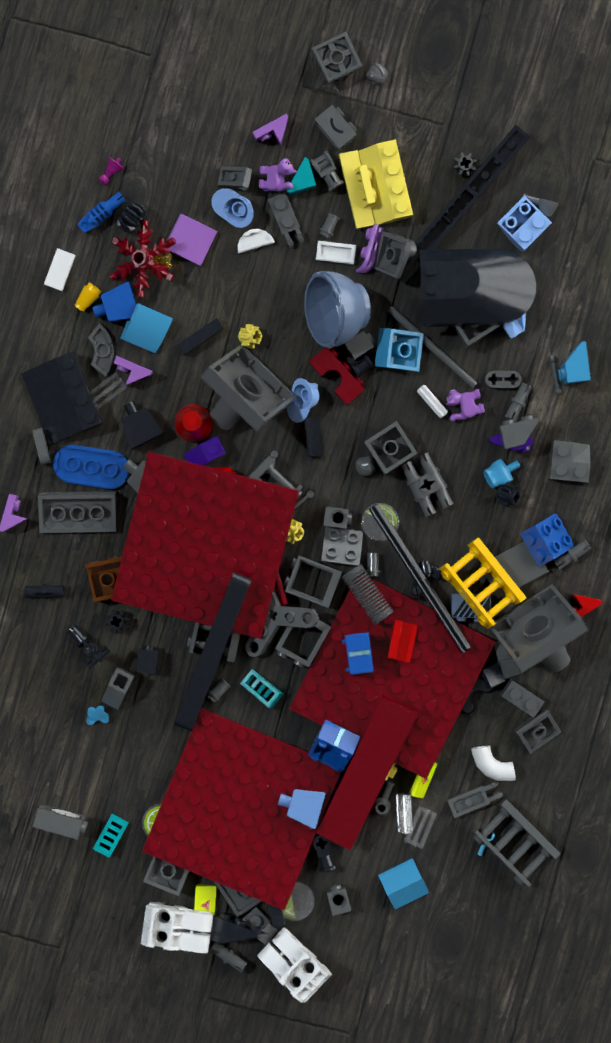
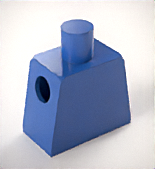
M126 282L102 294L103 304L93 307L96 318L107 315L110 323L130 320L136 307L130 283Z

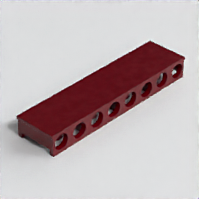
M383 695L316 832L317 834L349 850L352 849L418 715V711L407 708Z

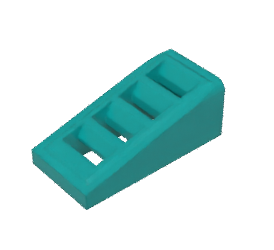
M251 669L240 683L268 708H273L283 696L280 690L254 669ZM254 677H256V681L252 684V686H249L248 684L251 682V680ZM260 682L263 683L257 691L254 690ZM266 687L269 688L263 696L260 695ZM274 692V696L268 701L267 698Z
M112 813L93 849L110 858L129 822ZM114 821L115 823L121 825L122 828L119 829L111 824V822ZM110 828L119 834L116 836L107 830ZM104 835L115 840L114 843L104 839ZM102 842L111 848L108 850L99 844Z

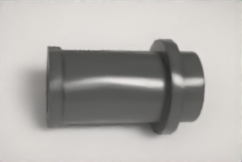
M328 213L323 227L319 229V235L326 239L333 237L332 232L339 217Z
M367 553V570L365 572H367V576L370 575L369 577L379 576V553Z
M222 678L211 691L208 690L207 696L214 703L217 700L220 701L219 698L231 686Z

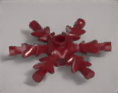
M145 220L141 221V231L137 230L140 240H137L140 244L139 249H134L133 243L129 245L126 237L124 241H121L116 236L113 238L112 243L119 247L117 252L125 253L124 256L131 255L132 261L130 263L124 261L125 265H116V268L119 270L109 275L112 281L120 276L124 280L128 272L131 275L132 270L137 269L139 273L135 278L138 279L133 287H138L137 297L139 298L145 297L144 287L149 288L146 281L149 277L145 274L147 269H152L153 276L156 273L159 281L162 280V276L169 282H172L175 277L166 271L169 266H160L162 262L155 263L154 257L156 255L162 257L161 253H170L167 248L175 245L176 240L172 237L164 242V238H162L158 246L155 243L152 250L148 249L147 245L151 242L148 238L152 234V230L148 231L149 221Z

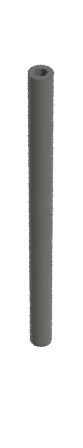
M393 306L387 311L408 331L422 333ZM423 335V344L469 386L473 388L478 383L428 337Z

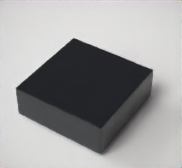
M498 663L480 672L488 689L505 681Z

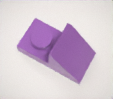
M287 114L253 131V137L256 142L259 140L264 142L271 138V134L274 133L281 146L288 123Z
M116 356L114 364L118 365L117 369L125 373L128 370L131 371L126 386L152 376L153 371Z
M9 494L0 524L1 532H5L28 520L27 518L14 515V511L18 512L21 502L18 500L19 496Z

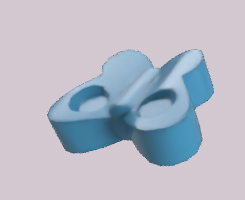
M98 706L97 708L89 707L87 709L88 725H93L97 720L103 723L109 721V715L104 712L103 706Z

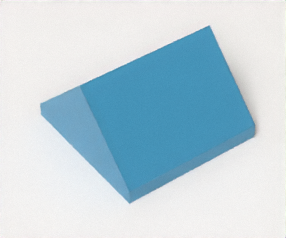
M413 858L378 875L394 909H398L429 893Z

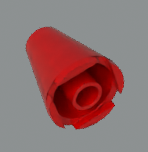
M190 404L183 407L175 418V429L178 435L188 442H200L206 439L213 427L210 412L198 404Z

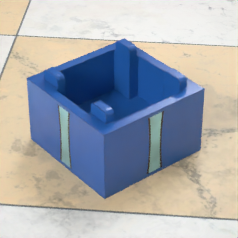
M369 633L345 635L346 640H342V644L347 646L349 668H346V672L350 671V675L373 673Z
M325 720L307 756L311 757L314 761H319L332 767L337 772H342L352 757L360 736Z

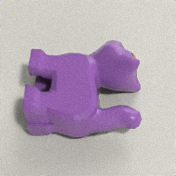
M282 159L278 165L270 167L260 166V174L267 175V180L260 179L259 188L268 192L292 189V183L284 182V175L297 172L293 169L289 159Z
M479 389L459 393L456 390L449 391V395L446 397V405L456 406L460 404L461 413L452 414L450 416L451 421L472 418L476 414L485 412L483 404L475 405L474 400L481 397Z

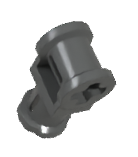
M326 150L318 158L309 160L321 180L324 178L329 187V192L344 184L343 180H340L336 174L335 164Z

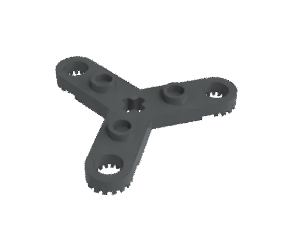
M273 590L261 639L250 636L245 644L246 653L251 657L261 656L280 626L314 627L319 619L317 611L311 608L281 606L276 592ZM273 612H277L276 619L271 618ZM307 613H310L312 616L310 623L305 622L304 617ZM254 642L259 646L256 653L251 648Z

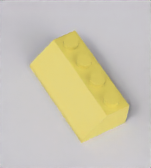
M396 139L378 143L358 151L361 166L367 165V169L371 171V186L376 191L375 203L371 205L375 224L382 225L412 218V207Z

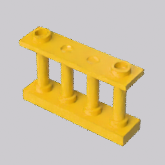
M478 537L468 544L470 552L451 567L446 563L439 569L442 571L443 578L451 582L478 616L479 623L488 629L496 624L492 618L508 604L514 603L517 605L527 597ZM474 557L478 558L482 563V567L462 582L456 572ZM485 573H490L494 578V582L474 597L468 587ZM497 588H502L506 593V597L486 612L480 603Z

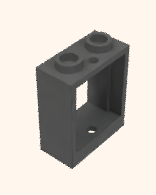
M298 556V559L294 558L290 569H293L291 577L287 576L283 587H286L285 592L329 608L342 572L302 556ZM301 562L333 573L323 600L292 589Z
M307 613L304 617L305 622L310 623L312 616ZM318 619L317 625L314 627L323 632L307 660L282 647L292 627L287 626L275 647L278 650L277 654L285 659L288 656L295 660L294 664L302 668L305 666L309 667L331 626Z

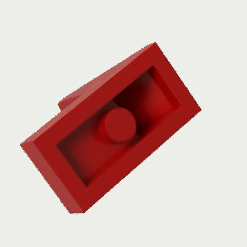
M572 594L580 606L579 608L574 606L573 609L580 617H583L602 604V601L599 599Z

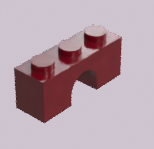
M324 348L309 361V364L321 377L329 371H335L341 376V385L334 392L347 406L365 390L362 387L364 383L358 376L354 378L350 374L351 368L345 362L341 363L337 359L339 355L333 348Z

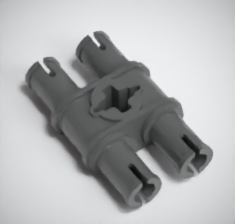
M429 452L424 454L427 462L423 455L417 457L425 471L422 477L418 476L412 461L407 462L410 470H408L406 464L400 466L408 480L407 486L409 485L415 497L414 501L419 502L425 517L430 516L427 508H429L431 514L436 513L429 498L431 493H436L442 509L448 507L444 499H446L449 506L454 504L446 490L448 487L439 472L440 469L435 467ZM426 479L428 482L435 481L430 485V490L427 488L420 489L424 484L423 480Z

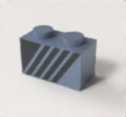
M451 594L450 616L455 617V621H466V618H474V621L479 622L478 616L460 594ZM491 595L480 603L486 612L491 607Z

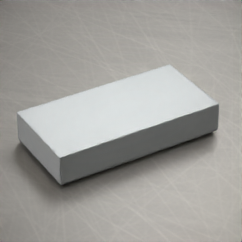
M318 241L316 261L354 265L356 245Z
M57 248L44 285L63 292L76 255Z

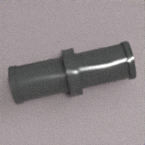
M525 383L520 384L504 416L506 419H513L516 422L522 407L524 408L526 405L525 401L532 390L531 386Z
M584 539V541L572 549L569 548L566 553L553 561L558 569L562 570L571 562L578 561L580 556L592 550V548Z
M215 942L209 950L221 958L223 963H228L240 973L248 963L235 955L232 949L228 950L218 942Z

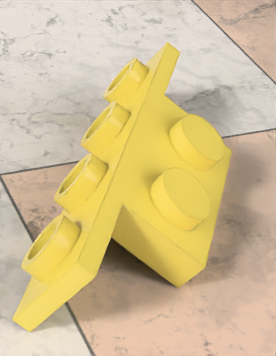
M358 150L339 154V159L356 229L373 226L375 221L371 205L375 203L376 191L371 186V171L367 169V165L361 166Z

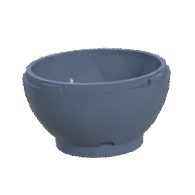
M320 271L312 275L306 288L304 301L306 321L311 335L318 344L330 349L343 345L350 341L360 329L365 328L369 322L371 310L368 293L363 285L354 283L351 279L339 273Z

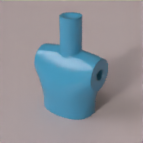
M499 459L492 463L489 468L485 469L483 474L489 486L495 488L511 482L513 478L510 472L519 468L520 464L518 461H514L506 466L503 460Z

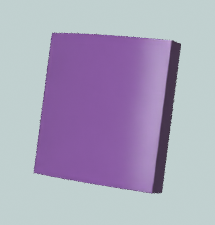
M180 214L168 238L173 237L176 240V244L167 249L179 257H183L201 266L217 231Z

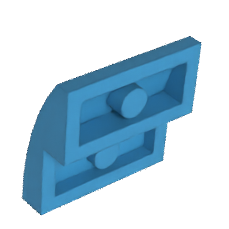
M136 304L130 321H127L120 339L156 353L173 318L141 304Z

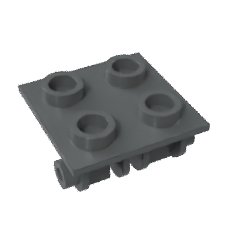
M326 526L321 561L359 566L363 531Z

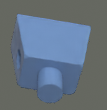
M294 789L292 797L281 794L278 805L288 808L287 816L316 829L325 793Z

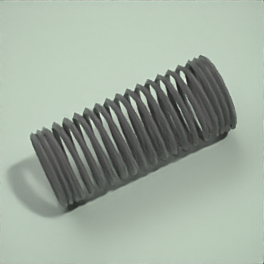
M362 564L346 573L342 579L346 585H349L348 588H351L350 591H353L352 594H354L356 600L361 602L360 605H363L362 608L370 617L369 619L373 625H376L394 611H392L391 607L386 608L389 604L380 608L387 603V601L381 603L385 598L378 601L383 595L373 600L381 594L379 592L373 596L379 590L370 594L377 587L368 591L375 584L365 589L373 583L371 581L363 586L371 578L360 584L370 575L357 582L367 575L366 572L355 579L366 571Z

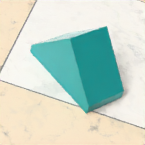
M306 157L291 182L293 188L287 189L288 195L316 188L311 166Z

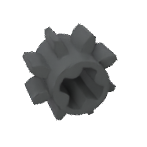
M461 152V158L454 159L457 165L453 169L459 170V176L462 173H466L468 177L470 170H476L472 165L477 160L470 158L471 153L468 156H464V153ZM463 160L465 163H469L466 169L465 166H461Z

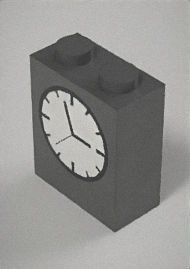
M41 804L37 809L33 827L78 840L80 835L83 836L86 832L88 822L85 821L86 816Z

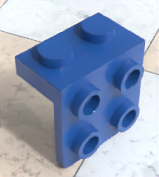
M557 514L549 516L520 533L538 567L554 560L574 546L571 537Z

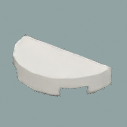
M251 229L240 238L238 254L273 244L275 241L266 231Z

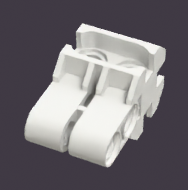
M150 902L149 905H146L141 939L142 945L153 948L159 946L165 950L208 953L210 934L203 932H211L213 913L188 909L180 905L169 906L161 902ZM162 912H167L170 915L169 921L162 919ZM160 931H164L167 934V940H162L159 937Z
M283 927L272 939V942L282 952L271 943H268L257 956L274 973L277 980L291 991L290 993L298 1001L305 1003L328 980L332 973L290 931ZM309 962L314 965L312 973H308L306 970V965ZM296 976L301 979L299 987L293 985V979Z

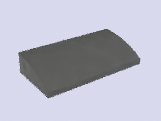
M116 491L39 492L38 494L39 533L117 531Z

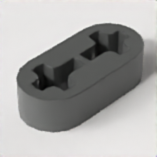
M490 371L486 374L484 380L489 388L512 389L518 387L522 379L517 371ZM495 374V378H502V381H497L495 385H492L488 378ZM511 374H513L514 378H517L518 381L511 385V382L504 381V378H510Z
M43 428L34 429L33 436L41 465L51 463Z

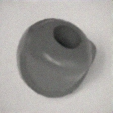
M375 63L370 66L366 77L373 84L381 85L387 79L388 71L383 65Z
M372 456L359 457L355 462L356 470L360 476L372 475L376 470V464Z

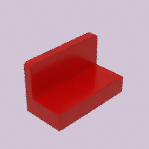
M395 620L388 659L408 663L411 661L417 625Z

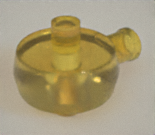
M161 253L162 257L157 255L154 257L155 263L162 262L160 266L167 265L169 266L168 269L172 268L173 265L170 263L172 259L171 253Z

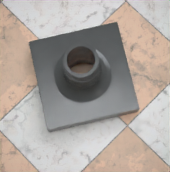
M239 345L209 366L201 376L221 396L216 406L210 411V417L218 427L224 430H230L243 418L258 431L285 410L296 398L270 370L242 345Z
M553 584L495 620L496 624L490 627L495 638L522 673L538 662H541L549 672L563 670L570 662V656L565 645L588 631L582 618Z

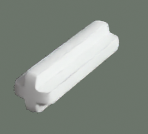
M422 385L417 390L418 394L439 418L444 417L448 413L447 409L426 385Z

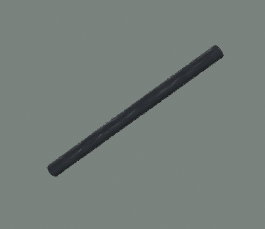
M375 504L369 509L375 521L421 589V592L460 652L468 651L471 648L381 507Z

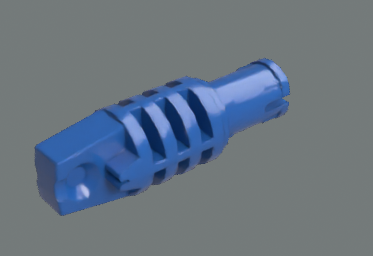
M119 191L106 202L101 201L79 221L77 225L83 233L96 226L98 227L112 216L113 210L126 202L124 197L117 200L122 196Z

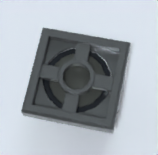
M347 32L341 33L311 48L328 84L335 80L340 81L343 77H348L354 71L363 67Z

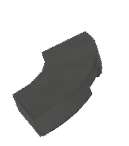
M99 323L88 336L94 348V359L91 366L106 377L113 365L114 346L109 333Z

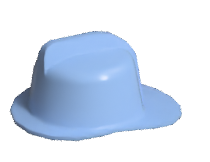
M220 189L213 195L212 207L214 211L230 224L243 228L252 222L253 208L251 202L246 197L230 189Z
M299 378L294 382L291 391L296 398L287 407L290 419L296 423L305 420L310 408L314 407L319 401L318 384Z

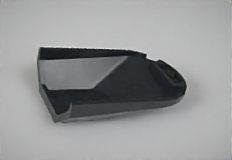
M504 249L419 250L422 327L508 324L521 318L533 304L536 295L534 273L522 257Z

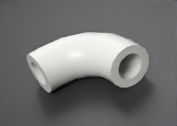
M489 745L471 749L476 766L485 776L496 781L516 780L513 762L497 761L493 757Z

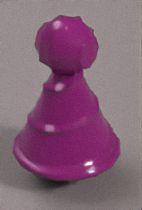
M109 157L106 173L99 177L101 184H107L111 175L124 169L119 164L121 161L119 157L116 161Z

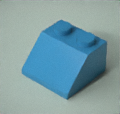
M379 328L375 366L419 372L424 333Z
M586 341L579 343L560 366L561 369L558 370V377L563 385L585 383L591 380Z

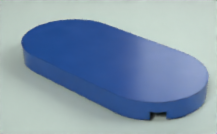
M67 445L56 453L53 460L55 473L61 480L67 483L116 489L122 486L129 477V473L122 468L127 459L116 451Z

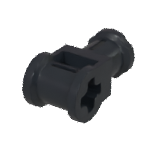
M316 833L312 843L321 866L319 871H332L336 869V865L333 863L331 856L330 840ZM320 838L325 841L323 846H320L318 843Z

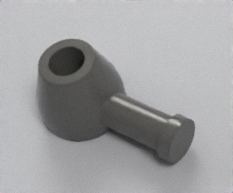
M523 194L534 205L539 206V210L545 216L551 217L557 209V202Z
M385 781L381 797H377L372 806L374 814L385 816L389 813L391 805L388 798L395 783ZM384 805L385 809L383 811L378 810V806Z

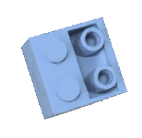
M524 195L497 224L507 238L523 253L552 222Z

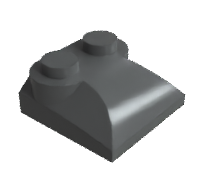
M383 231L373 269L400 279L407 260L412 259L416 253L415 242L400 235Z
M153 856L143 882L179 896L189 871Z

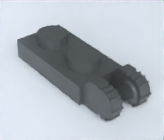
M284 192L268 199L282 236L284 235L289 248L294 247L293 241L288 234L292 231L296 232L298 241L301 244L304 243L299 223L286 193Z
M493 781L447 799L454 818L503 796L502 792H496L489 797L485 793V791L498 786V782Z

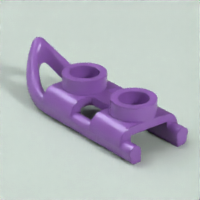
M374 224L373 228H368L366 231V239L369 242L368 246L362 248L361 258L365 260L362 266L356 269L357 273H366L374 265L383 228L379 227L378 229L379 225Z

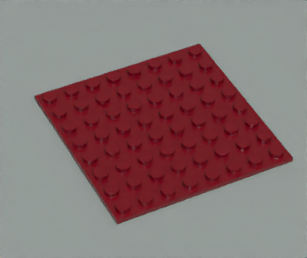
M148 451L111 601L212 626L232 574L236 572L252 578L231 632L261 639L299 490Z
M368 577L367 579H365L364 581H362L360 584H362L363 582L367 581L370 577ZM371 578L363 586L371 581L373 583L365 589L375 584L368 591L377 587L370 594L376 590L379 591L373 596L379 592L381 594L373 600L383 595L378 601L385 598L381 603L385 601L387 603L380 608L389 604L386 608L391 607L394 612L381 622L373 625L369 619L370 617L362 608L363 605H360L361 602H358L354 594H352L353 591L349 590L289 709L320 725H323L325 720L360 736L358 744H360L383 695L407 708L418 711V715L394 763L427 779L495 641L454 621L471 647L468 651L461 653L433 609ZM395 620L418 626L409 663L388 659ZM369 633L373 673L350 675V671L346 672V668H349L347 646L342 644V640H346L345 635Z
M201 708L142 852L285 911L340 771L337 772L328 765L312 760L311 757L307 756L309 752ZM294 789L325 793L316 829L287 816L288 808L278 805L280 795L284 794L292 797Z

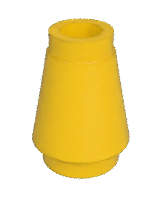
M89 282L87 286L84 285L75 306L84 312L85 309L100 297L101 291Z

